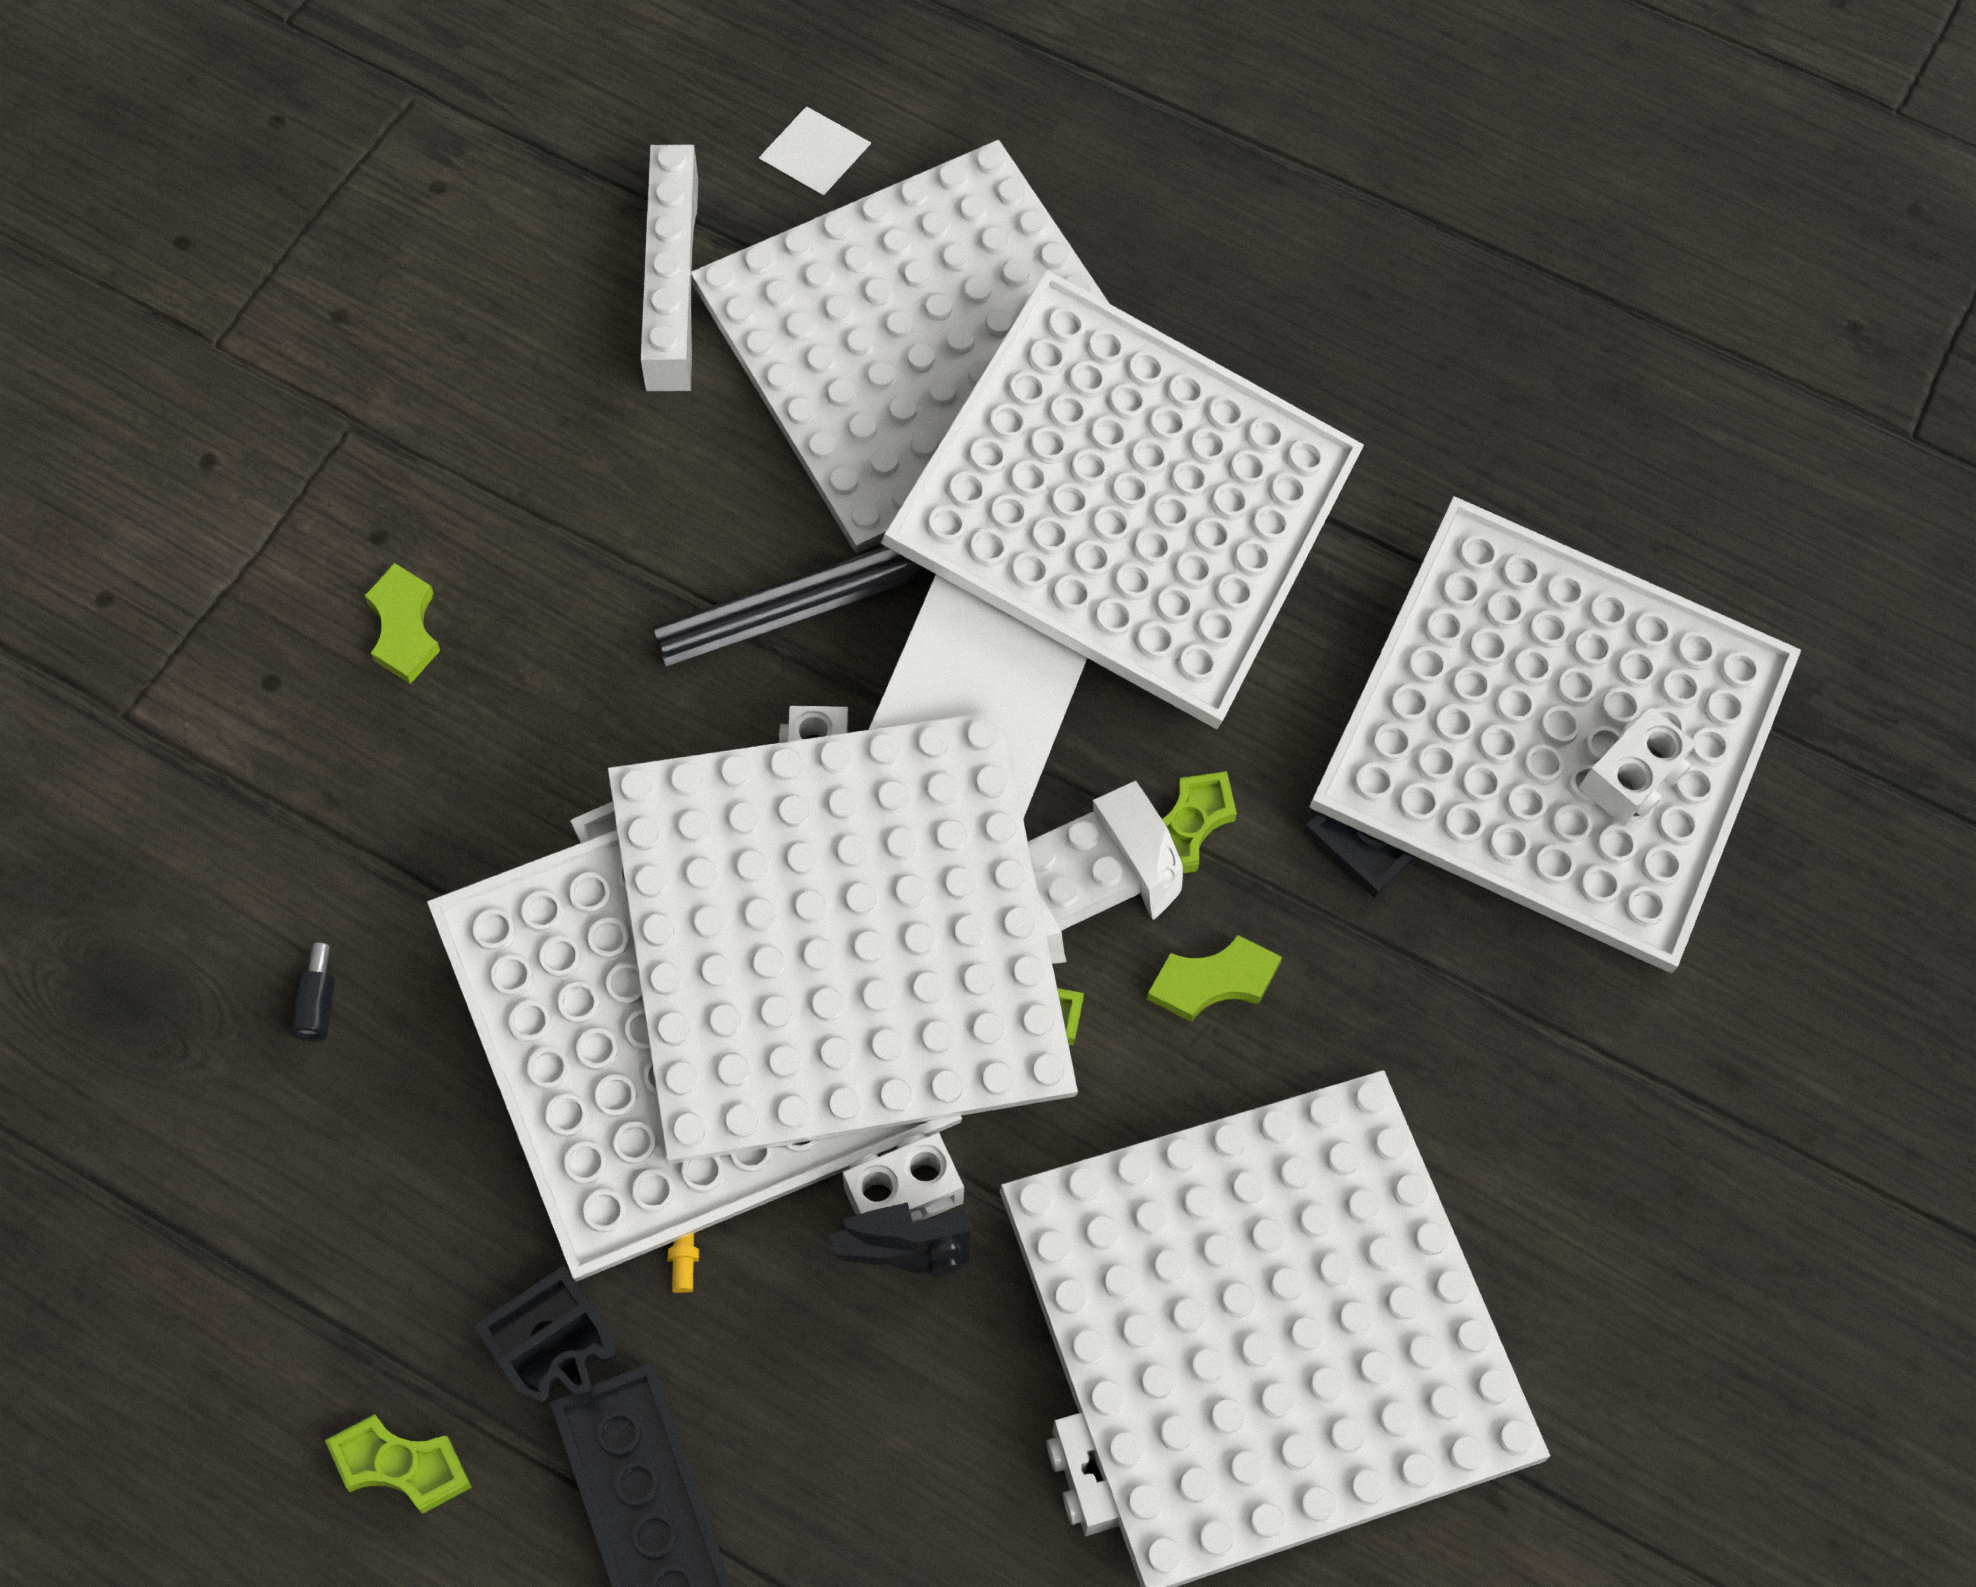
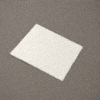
M806 106L764 151L759 159L820 194L825 195L868 148L871 142Z

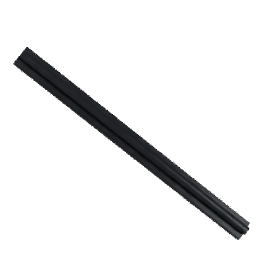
M885 546L652 626L653 637L661 654L662 661L665 667L935 573Z

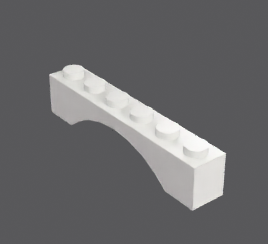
M650 145L641 364L646 391H691V270L693 232L698 200V172L694 145Z

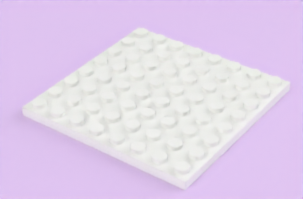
M999 140L691 272V283L856 554L882 542L890 524L1046 270L1055 273L1109 303Z
M1046 270L890 524L881 544L1211 727L1218 729L1364 444L1055 273Z
M1454 496L1309 808L1672 974L1677 969L1801 649ZM1652 706L1697 743L1686 757L1692 766L1674 786L1665 781L1657 791L1663 797L1644 818L1635 813L1623 826L1578 789L1591 768L1639 717ZM1648 748L1654 756L1663 758L1658 751ZM1618 779L1623 787L1634 790L1629 782Z
M1002 711L608 768L668 1165L1075 1097L1078 1090Z
M618 831L609 832L427 901L568 1267L576 1282L848 1170L850 1164L862 1156L868 1154H877L878 1157L896 1150L900 1142L913 1135L925 1134L928 1137L962 1121L961 1116L668 1165Z
M1384 1070L1001 1185L1000 1194L1078 1412L1083 1413L1095 1447L1093 1454L1103 1481L1106 1480L1119 1514L1118 1524L1141 1587H1177L1545 1462L1550 1457Z

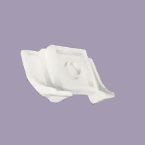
M1133 781L1094 799L1093 812L1028 841L1052 964L1066 962L1062 930L1140 893L1148 914L1154 920L1181 892L1183 881L1181 860L1165 823L1137 781Z

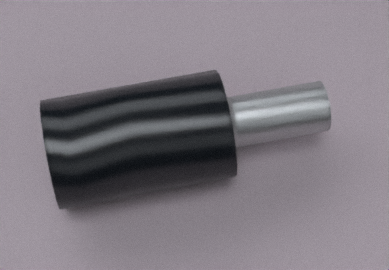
M325 943L312 944L309 969L297 975L289 1035L298 1040L322 1041L328 1035L335 978L326 974L329 945Z

